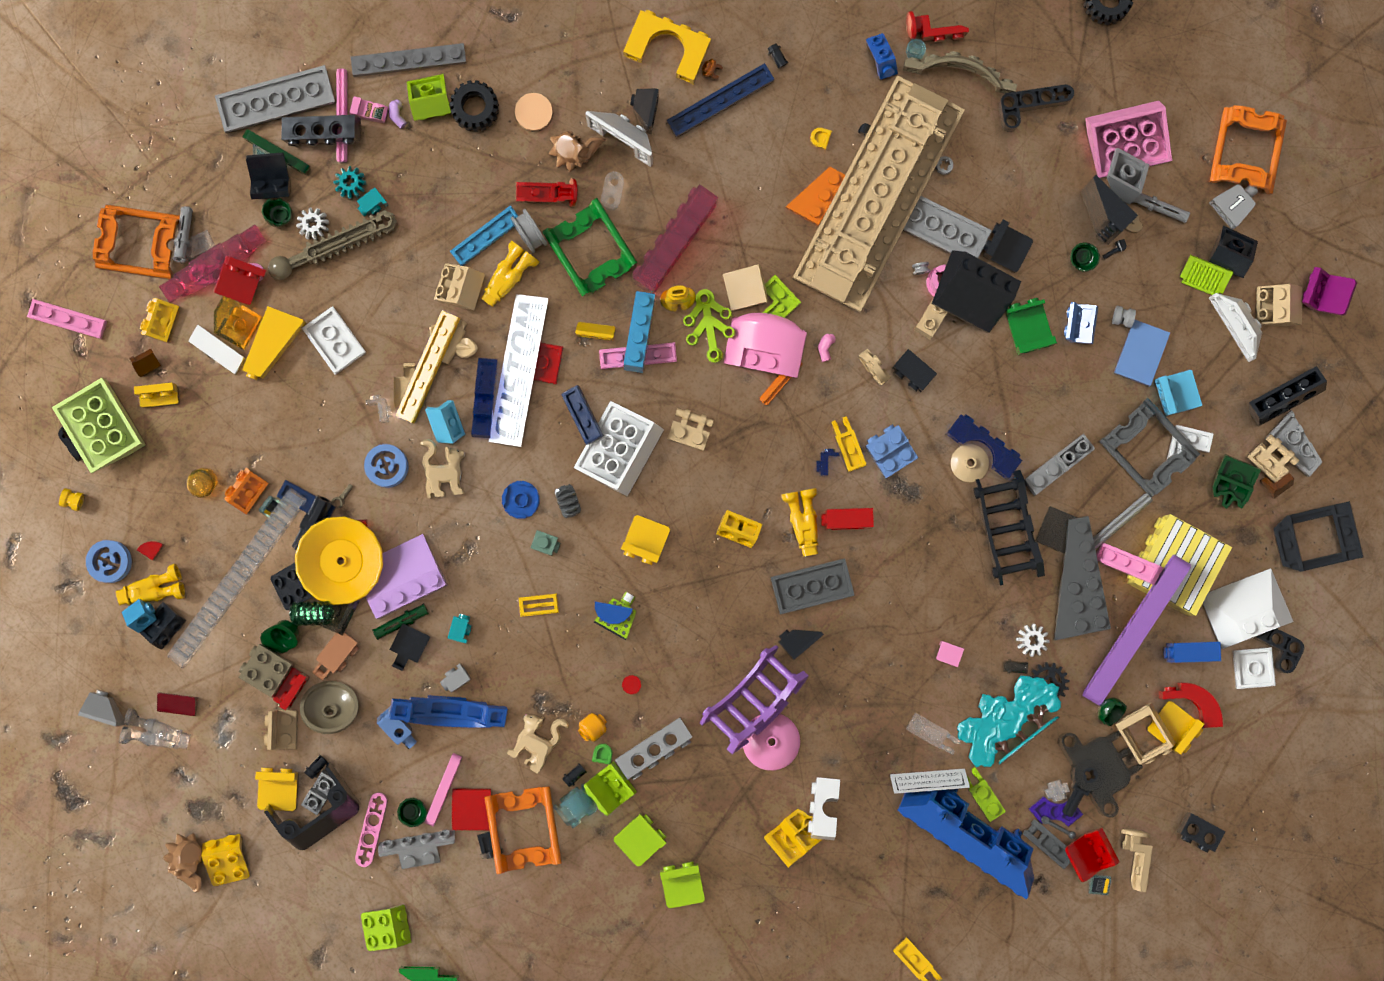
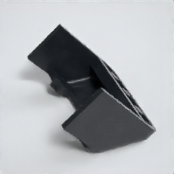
M331 762L327 763L325 770L336 785L328 791L327 798L332 807L300 828L294 820L288 819L282 822L270 804L264 810L265 815L279 834L298 850L308 849L355 816L359 811L360 803Z

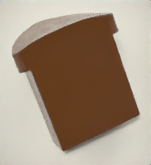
M152 349L136 357L131 356L129 358L139 377H143L144 374L161 366Z
M1288 473L1276 483H1273L1266 477L1261 482L1275 499L1294 485V478Z

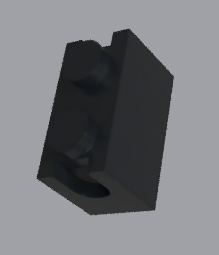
M909 349L892 367L895 370L893 372L894 375L901 380L904 378L909 382L908 386L914 392L919 391L921 393L937 375L932 368Z

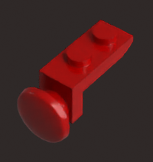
M913 11L907 13V32L909 38L913 40L916 39L917 32H920L921 41L934 40V42H943L946 40L945 38L960 40L969 32V28L962 25L931 29L929 15L915 17Z
M571 178L569 184H565V182H516V202L562 203L565 200H569L570 207L576 205L578 197L576 179Z

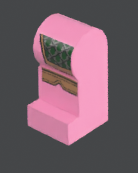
M354 96L349 113L361 119L385 123L388 107Z

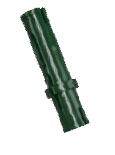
M423 603L410 611H404V614L372 629L373 634L379 640L400 629L402 623L405 625L414 624V621L428 615L429 611ZM417 613V615L403 621V619ZM399 622V624L385 630V628Z

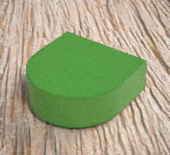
M607 744L597 745L593 751L592 762L611 764L613 755L611 747Z

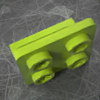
M614 761L584 784L587 795L594 800L598 809L606 816L637 793Z
M641 813L614 837V842L636 866H641L659 848H662L667 843L665 840L667 836L660 829L656 830L652 826L654 822L647 814L643 816Z
M694 861L682 863L681 867L669 865L660 870L668 908L702 903L705 900L698 863L694 864Z
M405 905L361 914L368 951L398 948L412 943Z

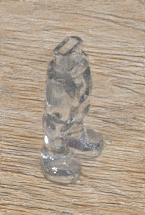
M128 708L124 724L144 728L147 732L124 726L119 737V743L127 744L131 740H138L147 746L187 749L191 735L183 733L181 729L179 731L170 725L159 722L157 719L142 718L137 714L136 710Z

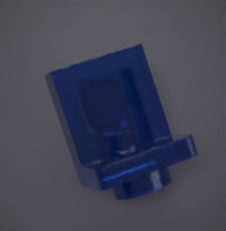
M824 449V452H820L819 461H816V472H820V477L828 476V457H839L840 452H835V449Z

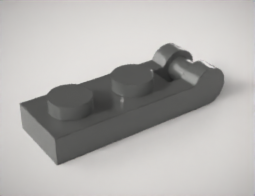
M1034 819L1031 822L1030 828L1028 830L1025 829L1022 834L1061 868L1065 869L1070 863L1065 852L1067 846ZM1037 830L1042 833L1038 839L1033 836Z

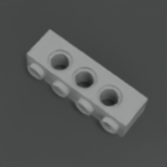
M679 717L616 758L615 761L627 780L629 778L634 780L643 774L641 771L646 767L650 770L658 765V759L663 756L667 759L675 753L674 749L678 746L684 748L690 744V739L693 736ZM668 734L676 736L677 741L675 744L669 745L666 742L665 738ZM656 744L660 747L661 751L658 755L650 753L649 748L651 745ZM636 755H641L644 758V763L641 766H637L633 762V758Z

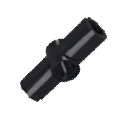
M319 495L316 496L309 512L306 513L300 523V530L292 544L295 550H297L300 539L308 529L325 519L332 505L329 499Z

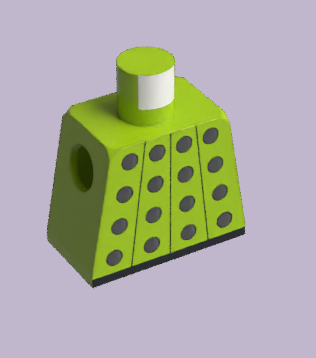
M625 592L621 601L612 598L608 604L630 608L635 597ZM633 609L631 615L619 624L606 623L599 617L595 619L594 623L626 640L637 611Z

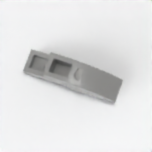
M1082 434L1024 479L1025 485L1034 496L1091 453L1095 447Z

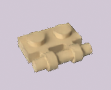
M677 408L675 415L682 417L681 423L673 421L667 439L704 451L710 432L704 431L703 428L704 425L712 427L714 420L707 418L703 414L700 416L691 413V410L688 409L682 410ZM691 420L699 423L698 427L694 428L686 425L687 421Z
M1270 434L1266 440L1271 445L1267 447L1263 443L1259 444L1248 455V458L1276 483L1290 470L1286 463L1290 461L1293 465H1296L1299 459L1291 449L1288 450L1281 444L1282 441L1279 438H1275ZM1275 449L1283 455L1281 459L1273 453Z

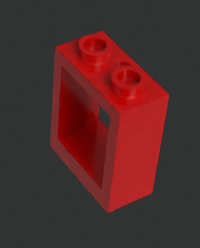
M873 508L826 509L824 514L821 515V526H825V530L872 529L874 527Z

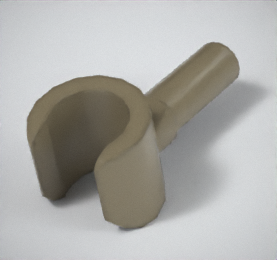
M349 484L339 497L332 499V504L338 499L340 501L338 508L343 507L345 504L344 499L353 486Z

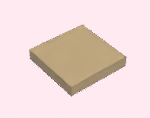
M759 264L723 274L731 311L769 302Z

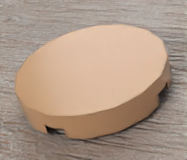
M526 94L516 103V120L526 130H542L548 126L552 119L551 103L542 94Z

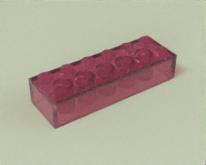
M700 184L697 188L693 187L691 189L686 204L682 203L679 206L677 217L670 219L666 225L665 234H660L654 242L655 248L648 250L643 258L645 259L643 265H638L632 273L634 284L647 293L655 294L718 205V197Z

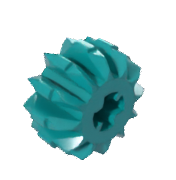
M348 166L347 172L344 168H341L340 170L343 174L336 173L335 176L339 180L333 181L334 185H338L335 188L336 192H341V197L347 195L349 199H352L353 193L356 197H359L357 191L364 192L365 189L361 185L367 184L365 180H362L365 175L363 173L359 174L358 168H355L353 172L351 166ZM349 179H352L354 182L351 183V186H348L346 184L347 182H349Z

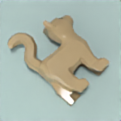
M429 439L421 441V446L429 447V451L423 456L422 461L427 478V497L445 496V492L441 490V484L448 482L454 495L465 494L464 489L460 487L462 474L460 462L465 457L464 451L445 447V457L448 464L432 465L430 460L436 454V444Z
M526 714L523 718L525 726L518 736L516 746L510 748L507 754L515 758L526 749L532 753V756L526 759L524 764L530 766V769L538 774L545 765L547 756L560 741L561 736L558 728L560 726L569 727V723L565 719H557L552 723L551 733L553 738L547 740L535 733L541 728L545 717L542 716L540 718L536 715Z

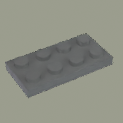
M845 558L770 577L780 614L855 596Z

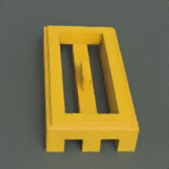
M557 594L519 598L521 617L559 613ZM548 598H553L554 602L523 605V601ZM554 606L552 610L524 612V609Z

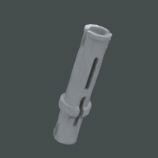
M1141 193L1133 201L1147 207L1149 211H1157L1183 223L1187 222L1190 215L1189 211L1187 212L1160 201L1156 196L1150 197Z
M186 206L180 209L177 238L174 239L175 251L173 259L180 263L185 262L186 250L190 244L188 237L193 210Z

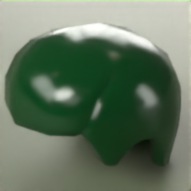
M279 198L277 200L268 199L262 205L261 213L264 220L270 226L283 227L291 221L293 211L289 203Z
M1083 242L1077 244L1071 250L1070 260L1076 269L1087 272L1093 270L1099 264L1100 254L1094 245Z
M1118 698L1106 699L1098 708V719L1103 724L1112 726L1122 718L1127 710V706Z
M406 798L399 804L397 816L403 825L409 828L418 827L425 822L427 810L421 800Z

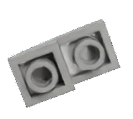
M323 770L301 804L316 815L319 814L328 800V791L336 785L327 771Z

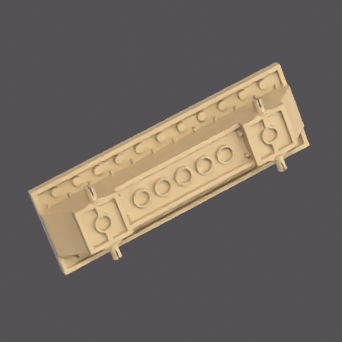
M897 75L805 252L793 279L861 313L965 109Z

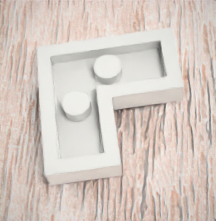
M1175 425L1177 430L1196 450L1206 453L1210 452L1213 433ZM1173 436L1167 459L1173 454H1179L1182 451L1181 444Z

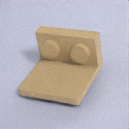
M298 710L268 711V715H265V726H268V734L264 736V745L267 746V750L297 749Z

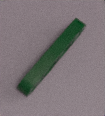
M246 129L242 136L247 142L254 146L257 145L269 153L283 152L288 166L304 175L308 172L310 168L308 164L254 132Z

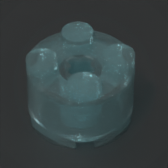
M584 783L581 784V789L575 787L559 799L561 801L559 806L556 803L553 806L564 823L572 828L581 823V818L586 814L590 816L597 810V804L587 795Z

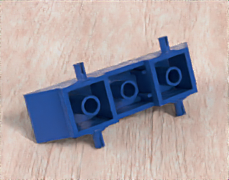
M958 789L904 793L898 811L905 818L911 819L918 827L927 830L934 838L941 840L950 849L963 855L967 861L979 866L983 872L992 875L999 883L1012 889L1018 896H1022L1025 899L1029 897L1034 881L1030 859L1034 848L1021 839L1022 831L1019 832L1020 829H1016L1014 833L1009 832L1002 826L998 831L994 830L967 811L969 803L957 795Z

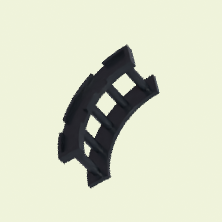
M1021 470L1013 471L1014 479L1011 482L982 488L980 480L975 479L976 487L973 488L975 499L979 500L982 521L994 566L992 567L993 578L998 579L1000 586L1003 585L1002 575L1031 569L1032 571L1035 570L1037 577L1045 576L1044 561L1038 543L1034 540V527L1031 515H1028L1026 485ZM1011 489L1016 491L1017 499H1014L1013 502L990 507L985 505L984 495ZM1012 509L1020 511L1021 520H1019V523L990 529L987 515ZM1018 530L1024 531L1026 537L1024 544L995 550L992 536ZM1026 551V553L1030 552L1031 559H1029V562L1000 567L998 557Z

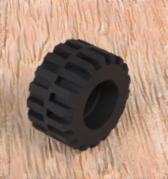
M1085 0L1083 5L1084 8H1087L1086 14L1092 15L1091 20L1097 19L1098 24L1105 22V25H1110V23L1116 24L1119 20L1124 19L1134 2H1132L1133 0H1118L1119 4L1117 7L1108 8L1100 0Z
M469 80L467 81L468 84L465 85L461 83L460 88L456 87L454 95H451L450 108L455 121L467 131L471 129L474 132H478V129L484 131L486 130L485 127H491L493 125L492 122L496 121L497 114H499V103L493 89L484 82L481 84L478 80H475V83ZM472 97H480L486 103L483 112L474 116L465 113V102Z

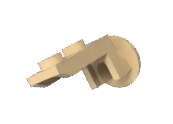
M1122 829L1121 833L1125 834L1122 849L1135 851L1131 875L1132 888L1137 891L1146 892L1149 884L1148 875L1152 864L1151 854L1153 846L1143 844L1142 841L1143 837L1150 838V834L1137 829Z

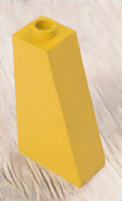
M267 306L242 369L247 373L246 376L257 380L258 377L264 379L300 333L306 322L303 319Z

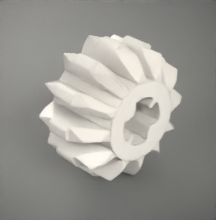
M309 208L308 214L303 210L302 214L304 217H297L302 222L296 224V227L301 229L299 233L301 235L305 234V238L308 240L311 236L313 240H317V234L320 237H324L322 230L326 232L329 230L324 226L329 224V220L325 219L327 215L321 213V210L318 208L315 212L312 208ZM314 220H315V222L317 223V225H316V226L313 225V226L311 227V226L309 225V223H310V222L313 223Z
M1032 624L1031 630L1026 625L1024 626L1026 633L1022 630L1018 632L1023 637L1016 638V641H1022V644H1019L1017 647L1018 649L1025 647L1022 653L1027 654L1029 651L1030 657H1034L1035 652L1040 656V648L1044 651L1047 650L1043 643L1050 642L1043 638L1048 633L1044 632L1041 634L1042 626L1036 631V624ZM1035 636L1037 643L1030 645L1029 637Z

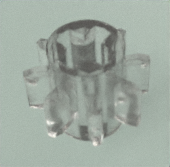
M1061 779L1047 783L1048 789L1044 790L1047 799L1052 798L1053 802L1067 798L1066 793L1070 792L1067 783L1062 784Z

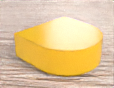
M824 128L814 129L810 137L811 143L815 147L826 150L832 131Z

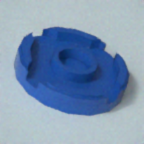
M516 481L505 488L502 495V505L510 516L517 519H525L537 511L540 505V495L531 483Z

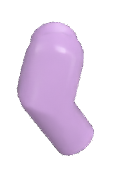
M396 99L389 104V118L402 129L407 122L400 116L402 102Z

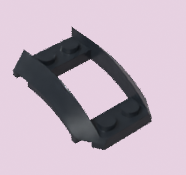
M1350 501L1287 515L1274 528L1284 567L1302 572L1364 558ZM1333 515L1342 552L1302 561L1294 524Z

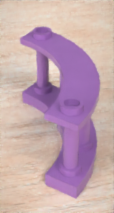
M777 645L770 649H764L760 654L761 658L741 683L713 707L709 706L702 713L703 718L700 721L702 726L711 720L730 738L729 741L731 743L727 750L731 754L749 743L747 739L754 733L759 735L789 704L787 699L792 693L797 694L809 677L804 671L797 675L792 674L774 657L779 648ZM768 663L787 679L788 684L784 690H780L762 673ZM756 678L776 696V700L770 706L766 707L747 689ZM741 694L761 712V716L754 722H750L732 705ZM726 709L745 729L740 733H735L717 715Z

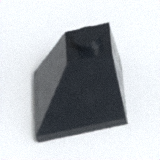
M656 88L637 89L636 95L632 94L630 105L633 106V112L648 134H652L659 101V89Z
M787 629L779 636L781 640L778 643L792 660H795L824 634L819 631L791 630L789 632Z

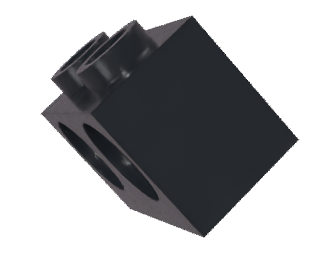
M1190 812L1186 813L1177 833L1182 835L1180 837L1182 840L1190 844L1192 841L1198 843L1197 848L1207 853L1209 850L1216 851L1226 832ZM1190 824L1196 826L1193 834H1189L1187 830ZM1208 833H1211L1213 836V840L1210 843L1205 842V836Z

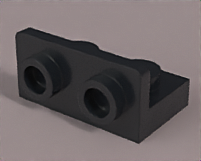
M164 602L154 612L157 620L140 632L150 644L159 649H163L169 643L170 639L181 629L186 621Z

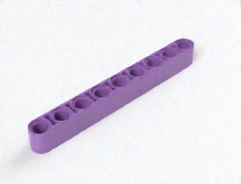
M1172 555L1160 573L1155 585H1152L1082 694L1083 697L1099 706L1102 704L1191 568L1190 563L1176 555Z

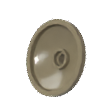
M325 681L312 686L306 691L300 702V714L303 722L311 730L321 734H334L348 728L354 722L359 708L358 699L354 691L347 685L337 681Z

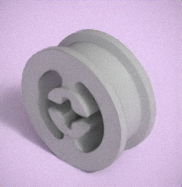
M523 209L521 215L516 218L512 216L510 219L524 243L532 253H535L537 247L542 244L546 246L547 242L526 209Z

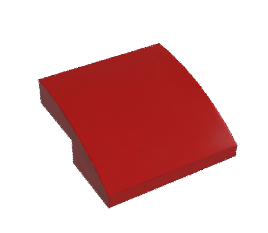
M452 789V830L490 831L485 796L491 795V789Z

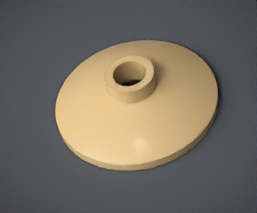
M966 444L959 447L951 458V469L954 475L964 482H975V479L980 480L985 476L989 468V459L986 452L974 444ZM969 459H972L974 461L973 466H969L967 464V461Z

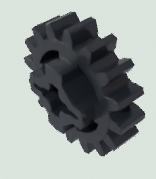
M1044 662V667L1040 664L1037 665V671L1031 669L1033 676H1030L1031 678L1038 677L1044 678V680L1050 678V682L1059 687L1058 699L1059 696H1066L1063 691L1069 690L1065 683L1070 682V680L1064 678L1067 672L1061 673L1063 667L1059 666L1056 669V663H1052L1049 667L1048 662ZM1048 670L1046 675L1038 676L1042 671ZM1056 673H1057V675L1059 676L1061 683H1059V682L1056 680V678H1055Z

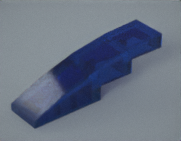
M478 358L472 437L491 438L497 359Z

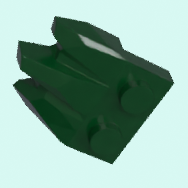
M1224 454L1213 483L1214 497L1224 495L1222 505L1226 509L1235 500L1237 501V506L1242 509L1252 495L1261 468Z

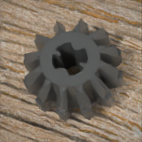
M563 485L555 489L559 508L565 518L576 516V514L581 512V507L572 485Z

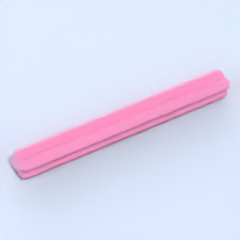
M346 69L336 70V115H347ZM342 126L337 129V135L342 132ZM336 142V160L340 163L347 162V144Z

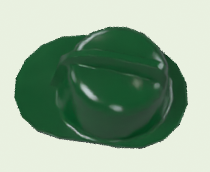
M279 621L261 633V643L277 654L285 653L298 645L299 637L298 622Z

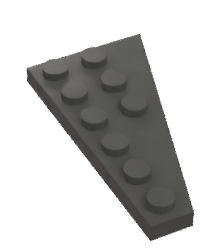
M1089 516L1069 519L1054 641L1111 629Z

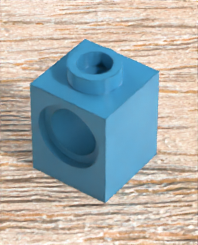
M138 599L121 612L127 627L138 633L157 620L154 614V607L149 602L146 603L141 599Z

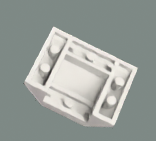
M586 112V121L589 128L602 136L606 132L610 133L632 147L637 159L650 167L653 165L652 150L644 128L639 125L635 127L622 114L618 116L614 113Z
M1272 569L1208 592L1203 602L1217 640L1221 642V649L1293 622Z

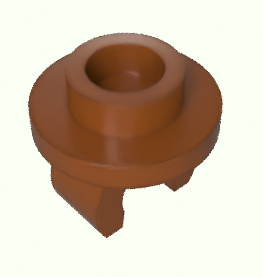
M714 59L707 60L702 66L703 76L718 79L719 76L714 73L715 68L722 70L723 67L720 64H716Z

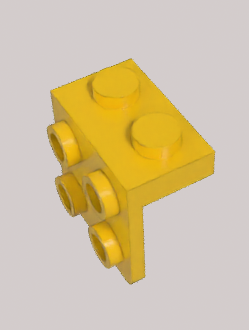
M639 515L634 516L625 542H623L621 550L624 551L623 555L634 558L636 555L642 558L641 562L652 565L653 562L657 564L670 532L669 527Z
M1168 701L1158 713L1175 741L1172 751L1180 755L1182 753L1185 754L1190 749V742L1193 738H1198L1203 732L1202 727L1204 723L1199 719H1194L1172 701ZM1153 720L1148 726L1147 731L1159 741L1165 743L1166 740Z
M262 767L261 771L256 772L255 780H259L258 809L265 810L268 804L274 810L294 811L296 809L298 772H292L290 768H281V771H273V768Z
M240 834L228 835L225 838L202 843L201 857L213 886L249 878L250 872L242 853V838Z

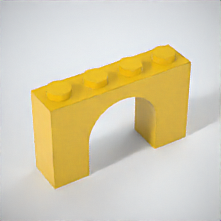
M640 10L623 51L624 57L641 63L650 42L660 35H672L679 39L684 47V55L676 72V78L694 85L711 44V38H708L709 35L698 31V33L691 31V28L684 24L676 25L669 18H659L652 11L646 10L644 12Z

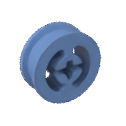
M382 444L369 451L365 458L364 469L367 477L374 484L390 488L399 485L406 478L409 464L406 455L400 449L393 445ZM383 453L395 454V459L384 458L387 463L391 464L388 466V469L392 474L396 471V466L399 465L398 473L391 479L384 480L378 478V473L389 474L386 469L382 468L385 464L381 458L374 467L376 458Z
M103 540L97 542L89 549L86 556L87 571L95 580L104 583L121 581L128 575L132 567L130 551L125 545L117 541ZM106 548H109V552L101 554V557L109 558L111 562L116 564H120L118 553L121 558L120 568L116 573L112 575H109L108 572L110 570H115L118 567L114 565H108L107 561L98 559V565L100 567V570L97 566V558L99 554Z

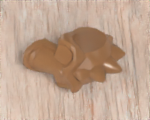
M572 131L562 132L560 135L550 137L553 147L549 155L557 157L556 166L558 168L566 164L568 171L571 172L575 166L582 167V163L587 164L594 152L606 141V138L591 137L586 142L580 139V135L576 136Z
M194 833L188 837L177 834L175 843L165 844L169 853L163 856V860L169 863L168 873H172L177 879L183 881L197 893L201 890L202 885L201 877L195 874L198 863L202 862L201 846L197 843Z

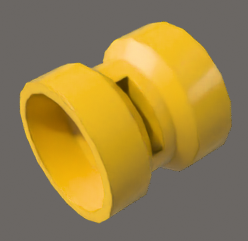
M64 488L59 498V506L65 508L69 506L72 510L79 511L83 505L84 493H74L71 489Z

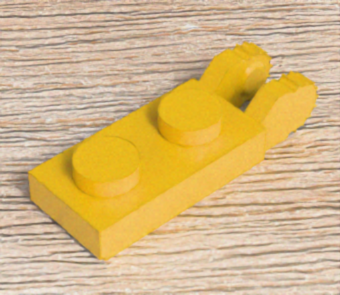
M845 416L842 417V421L847 432L840 433L836 420L832 421L831 424L847 470L851 472L867 465L854 429L852 430L849 420Z
M907 937L893 949V952L919 980L929 981L924 977L929 971L936 980L940 981L943 979L933 969V965Z

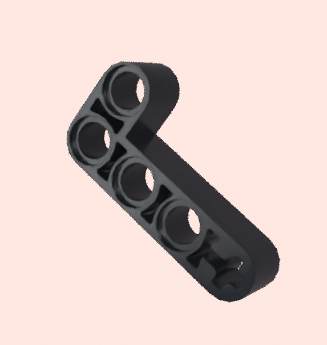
M1064 84L1004 94L999 102L1002 128L1007 132L1015 131L1021 123L1020 112L1067 105L1074 96V89L1070 85ZM1064 92V94H1068L1067 98H1065L1064 95H1061V93ZM1047 94L1050 97V101H1043L1041 95ZM1029 97L1031 104H1025L1022 98ZM1004 100H1010L1013 103V106L1006 107L1004 105ZM1008 118L1014 119L1015 122H1016V125H1014V126L1008 125L1007 119H1008Z
M1277 628L1252 637L1279 651L1274 662V667L1279 673H1291L1295 670L1304 652V644L1301 640ZM1274 634H1278L1280 637L1278 644H1275L1272 640ZM1293 642L1297 645V650L1294 653L1290 650V644ZM1285 659L1289 663V667L1286 670L1281 667V663Z

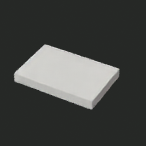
M333 306L302 327V330L335 375L366 354L364 348Z

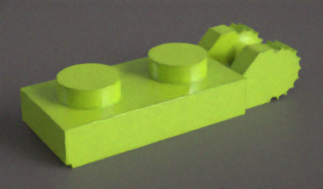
M974 767L971 770L979 782L973 786L967 776L970 786L968 790L988 821L991 822L1006 811L986 780L982 778Z

